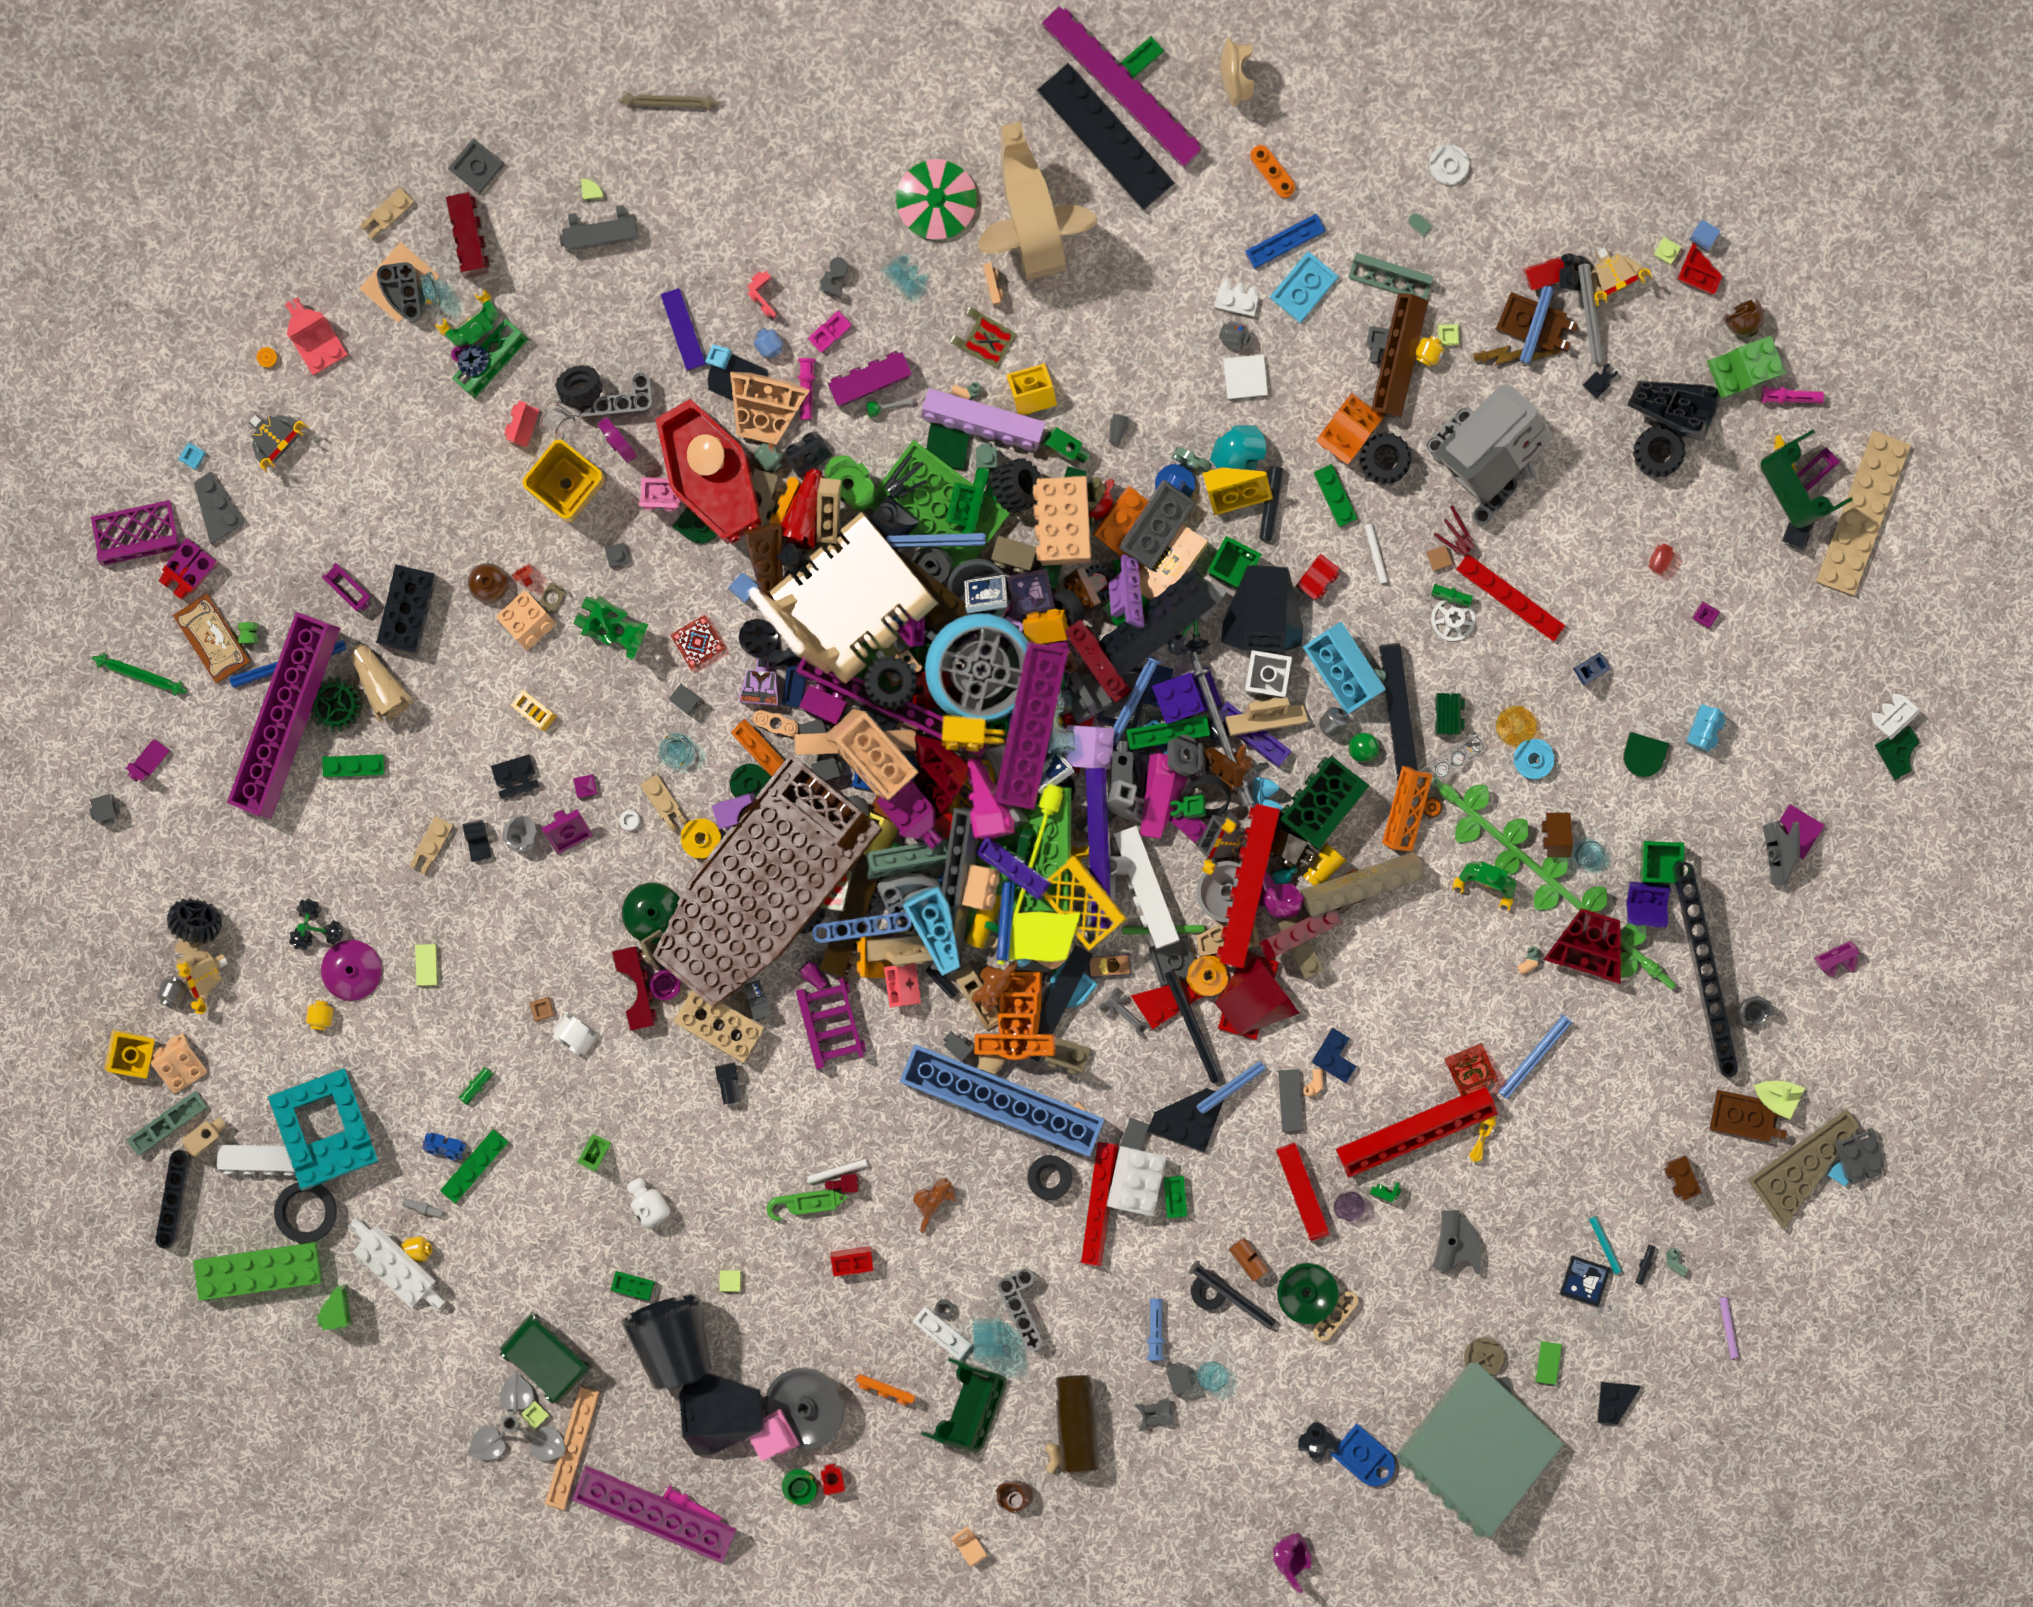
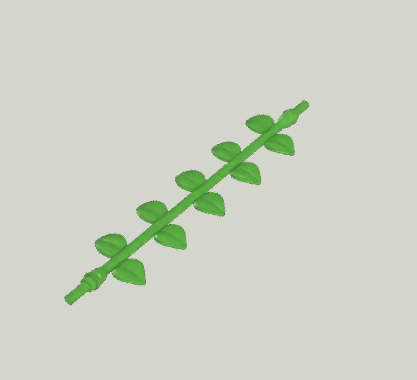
M1434 776L1432 777L1431 783L1433 782V785L1440 790L1441 797L1451 803H1455L1469 815L1463 817L1456 826L1455 838L1458 843L1475 840L1479 836L1480 826H1482L1508 849L1502 851L1495 860L1496 867L1506 870L1512 875L1518 870L1520 859L1548 883L1541 885L1534 895V907L1536 910H1546L1555 907L1559 900V894L1578 910L1584 908L1597 912L1606 906L1607 890L1605 887L1595 886L1589 888L1583 894L1581 902L1554 879L1566 873L1568 869L1567 857H1546L1541 868L1515 845L1525 841L1528 836L1529 829L1526 819L1517 818L1509 821L1504 827L1502 834L1475 811L1486 807L1488 804V786L1478 784L1470 787L1464 795V800H1462L1452 785L1444 784L1436 776L1435 778ZM1627 923L1621 932V947L1627 951L1621 953V978L1633 975L1637 970L1639 962L1649 976L1657 977L1672 990L1676 983L1662 972L1659 964L1646 958L1633 947L1643 943L1646 939V925L1635 926Z

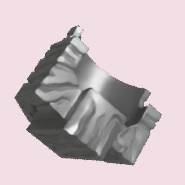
M1760 996L1744 999L1737 1011L1741 1025H1746L1750 1022L1751 1025H1758L1765 1021V1017L1775 1015L1771 1002Z

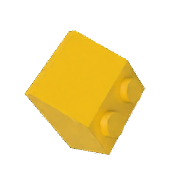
M1045 363L1006 374L1018 414L1029 415L1033 412L1057 406L1053 385Z
M112 1029L104 1069L106 1072L147 1079L155 1039L132 1032Z

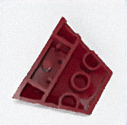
M916 735L915 743H918V753H915V760L918 762V773L915 775V785L934 806L936 818L938 819L947 812L964 785L969 767L953 750H947L946 746H942V741Z
M1581 908L1543 960L1621 984L1620 920Z
M1251 950L1246 955L1244 967L1237 968L1215 1001L1216 1006L1239 1035L1300 1014L1290 998Z

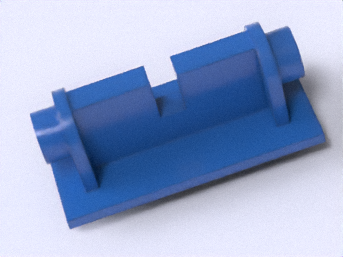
M433 1132L430 1134L426 1133L422 1149L428 1154L444 1155L447 1159L453 1161L457 1159L462 1160V1151L464 1152L466 1144L462 1143L463 1141L449 1137L447 1144L443 1143L445 1136Z

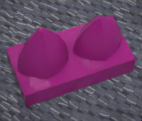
M1848 941L1814 957V960L1823 973L1835 978L1838 964L1840 963L1847 970L1855 972L1859 952L1857 947L1851 941Z

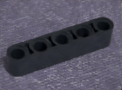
M186 1150L173 1151L169 1158L155 1237L157 1246L162 1249L173 1247L177 1240L191 1156ZM178 1153H182L185 1157V1161L181 1165L176 1162V1155ZM175 1173L181 1176V1183L178 1185L172 1181V1176ZM172 1193L178 1197L175 1205L169 1203L168 1200L169 1195ZM168 1213L174 1216V1223L172 1225H168L165 1222V1216ZM163 1234H168L171 1238L168 1245H164L161 1241Z

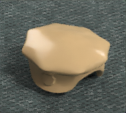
M1228 37L1221 51L1220 74L1229 102L1232 107H1236L1241 101H1248L1253 97L1254 80L1246 78L1241 70V65L1251 57L1253 46L1252 44L1238 45Z

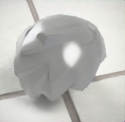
M520 815L513 817L506 823L502 836L508 848L515 852H524L535 847L534 843L538 830H536V823L531 822L530 817Z

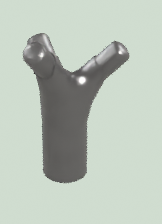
M1046 972L1042 980L1041 1004H1045L1046 991L1051 985V982H1048L1049 972Z

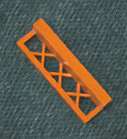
M1402 766L1382 841L1384 845L1394 850L1413 851L1433 774ZM1425 777L1423 785L1418 788V778ZM1418 796L1419 802L1413 807L1412 800ZM1413 815V823L1407 826V819ZM1408 834L1407 845H1401L1402 838Z

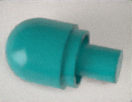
M1295 865L1287 869L1283 867L1274 872L1271 878L1274 884H1287L1292 879V875L1298 870Z

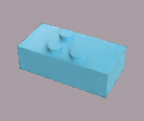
M1342 621L1303 646L1333 695L1347 712V715L1386 690Z

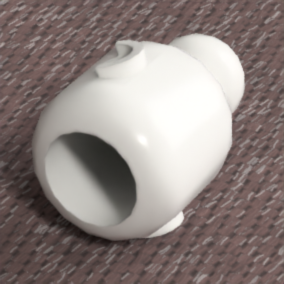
M638 1178L627 1185L628 1192L635 1197L630 1207L636 1215L635 1218L639 1220L644 1228H653L669 1217L670 1208L658 1190H647L646 1183L642 1178Z

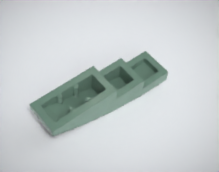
M195 1091L126 1139L137 1157H139L204 1111L207 1106Z

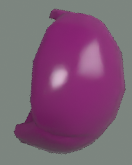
M669 970L658 971L650 981L651 993L657 999L663 1001L672 1000L680 992L681 980Z

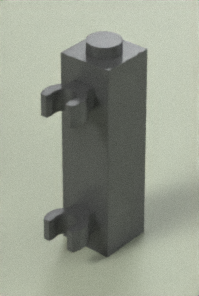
M624 205L616 206L618 220L578 226L576 213L568 214L570 228L562 229V235H559L561 247L565 246L567 252L638 240L634 217L626 218Z

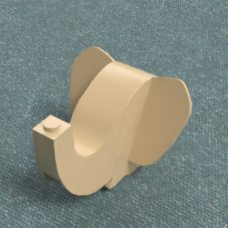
M1021 121L1001 126V168L1004 195L1010 219L996 222L986 228L978 242L979 251L997 254L1018 247L1026 281L1066 271V262L1060 235L1074 234L1090 229L1097 223V216L1090 210L1078 205H1062L1053 208L1046 182L1025 139Z

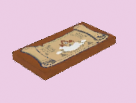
M205 594L173 615L216 684L251 662L208 594Z

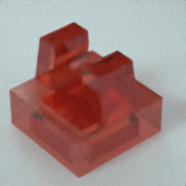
M529 563L511 573L515 581L522 579L526 587L533 583L529 576L533 569Z

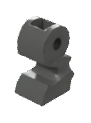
M835 257L830 262V272L826 271L820 280V291L840 298L839 288L833 285L832 281L845 278L848 267L845 259Z

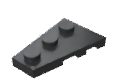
M211 471L194 482L207 534L212 545L245 523V521Z

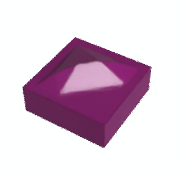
M1701 601L1691 618L1710 629L1720 611Z
M593 774L573 778L577 798L598 794Z

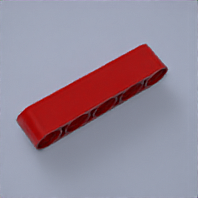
M1295 1142L1277 1148V1155L1298 1211L1301 1214L1300 1216L1310 1242L1312 1243L1330 1236Z

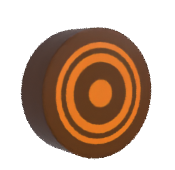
M1427 798L1423 814L1429 818L1437 817L1442 812V803L1437 798Z

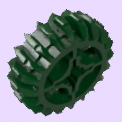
M338 677L335 680V684H333L332 678H328L329 685H326L324 681L321 682L323 688L318 690L313 704L314 707L311 709V712H315V714L311 716V719L319 718L316 725L320 726L324 723L323 730H327L330 725L331 732H335L336 726L339 732H342V725L350 729L349 721L353 724L357 723L353 719L354 715L361 717V714L356 712V709H363V706L357 705V702H361L363 699L355 697L360 691L355 690L352 692L355 685L350 684L347 687L348 680L346 679L342 684H340L341 680ZM339 688L332 698L323 696L328 690ZM345 691L350 696L351 708L343 704ZM337 699L338 704L344 707V709L335 708L336 710H332L333 706L326 701L335 702ZM320 702L328 707L326 719L320 712ZM338 712L348 714L340 721H332Z

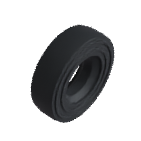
M1214 1274V1275H1215L1216 1277H1218L1220 1280H1222L1223 1282H1225L1220 1276ZM1197 1277L1191 1286V1297L1195 1304L1205 1310H1213L1220 1307L1226 1298L1217 1292L1213 1299H1205L1201 1294V1289L1206 1283Z

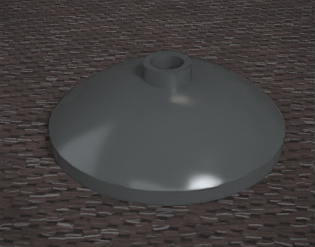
M984 559L968 560L958 565L952 571L948 580V590L966 603L965 581L1005 575V573L991 561ZM1005 575L1006 591L1008 595V579ZM996 609L978 611V613L989 614L994 612Z

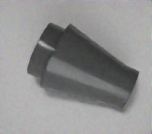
M1113 413L1112 418H1110L1109 442L1121 443L1130 423L1128 422L1129 417Z

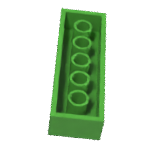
M318 1242L193 1260L199 1301L323 1282Z

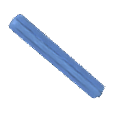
M1544 286L1520 357V361L1530 364L1553 295L1554 289L1552 287Z
M1261 1061L1257 1062L1199 1103L1197 1109L1201 1114L1206 1113L1265 1071V1066Z

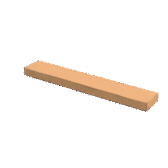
M915 730L882 731L899 751L916 750ZM827 733L794 734L795 755L838 752L824 737Z
M582 1386L579 1388L564 1438L565 1454L558 1458L545 1505L562 1510L566 1508L599 1397V1391Z

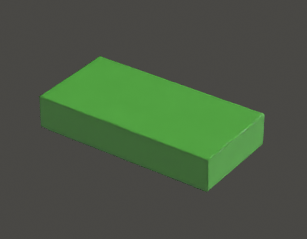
M1541 1341L1535 1382L1556 1385L1562 1344Z

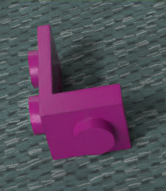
M153 739L134 763L130 762L125 768L129 771L127 775L135 782L138 780L145 782L169 753V749L156 739Z

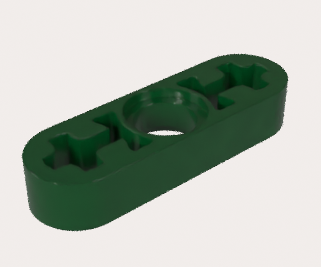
M1025 828L1020 834L1016 857L1029 866L1037 840V833L1034 830ZM1011 880V883H1013V884L1015 885V887L1022 888V887H1020L1018 884H1016L1014 881Z

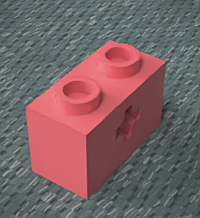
M910 963L903 967H884L890 1008L921 1003L916 964Z

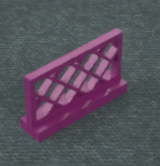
M170 500L91 517L97 549V561L101 566L175 551L180 547ZM167 506L168 514L164 519L155 515L159 508ZM142 511L150 514L144 524L135 519L139 512ZM125 515L130 520L122 528L116 524V521L120 516ZM153 517L161 521L156 531L147 527ZM106 520L110 524L102 532L98 529L96 521ZM133 521L142 526L136 535L127 531ZM166 524L171 528L172 535L163 537L159 532ZM113 525L122 530L116 540L107 535ZM144 529L153 533L152 537L147 541L139 538ZM125 533L133 537L129 545L119 543ZM105 537L114 542L109 549H101V543Z

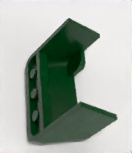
M1814 429L1765 456L1760 462L1761 472L1791 525L1797 529H1803L1853 501L1852 497L1833 506L1831 501L1825 496H1818L1811 500L1794 471L1792 464L1797 462L1802 455L1798 443L1812 436L1815 433Z
M948 1357L947 1361L958 1365L956 1377L958 1381L963 1383L950 1421L942 1420L938 1423L934 1434L922 1430L920 1434L944 1445L978 1453L985 1445L1006 1387V1378L998 1373L968 1362Z

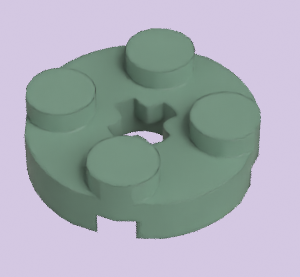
M1176 447L1171 457L1175 461L1180 462V465L1190 470L1194 468L1200 474L1208 472L1212 466L1204 458H1199L1194 453L1181 447Z

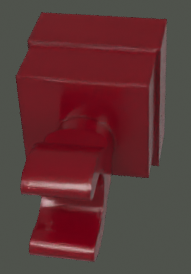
M858 1173L841 1175V1180L825 1181V1189L842 1188V1193L860 1192Z

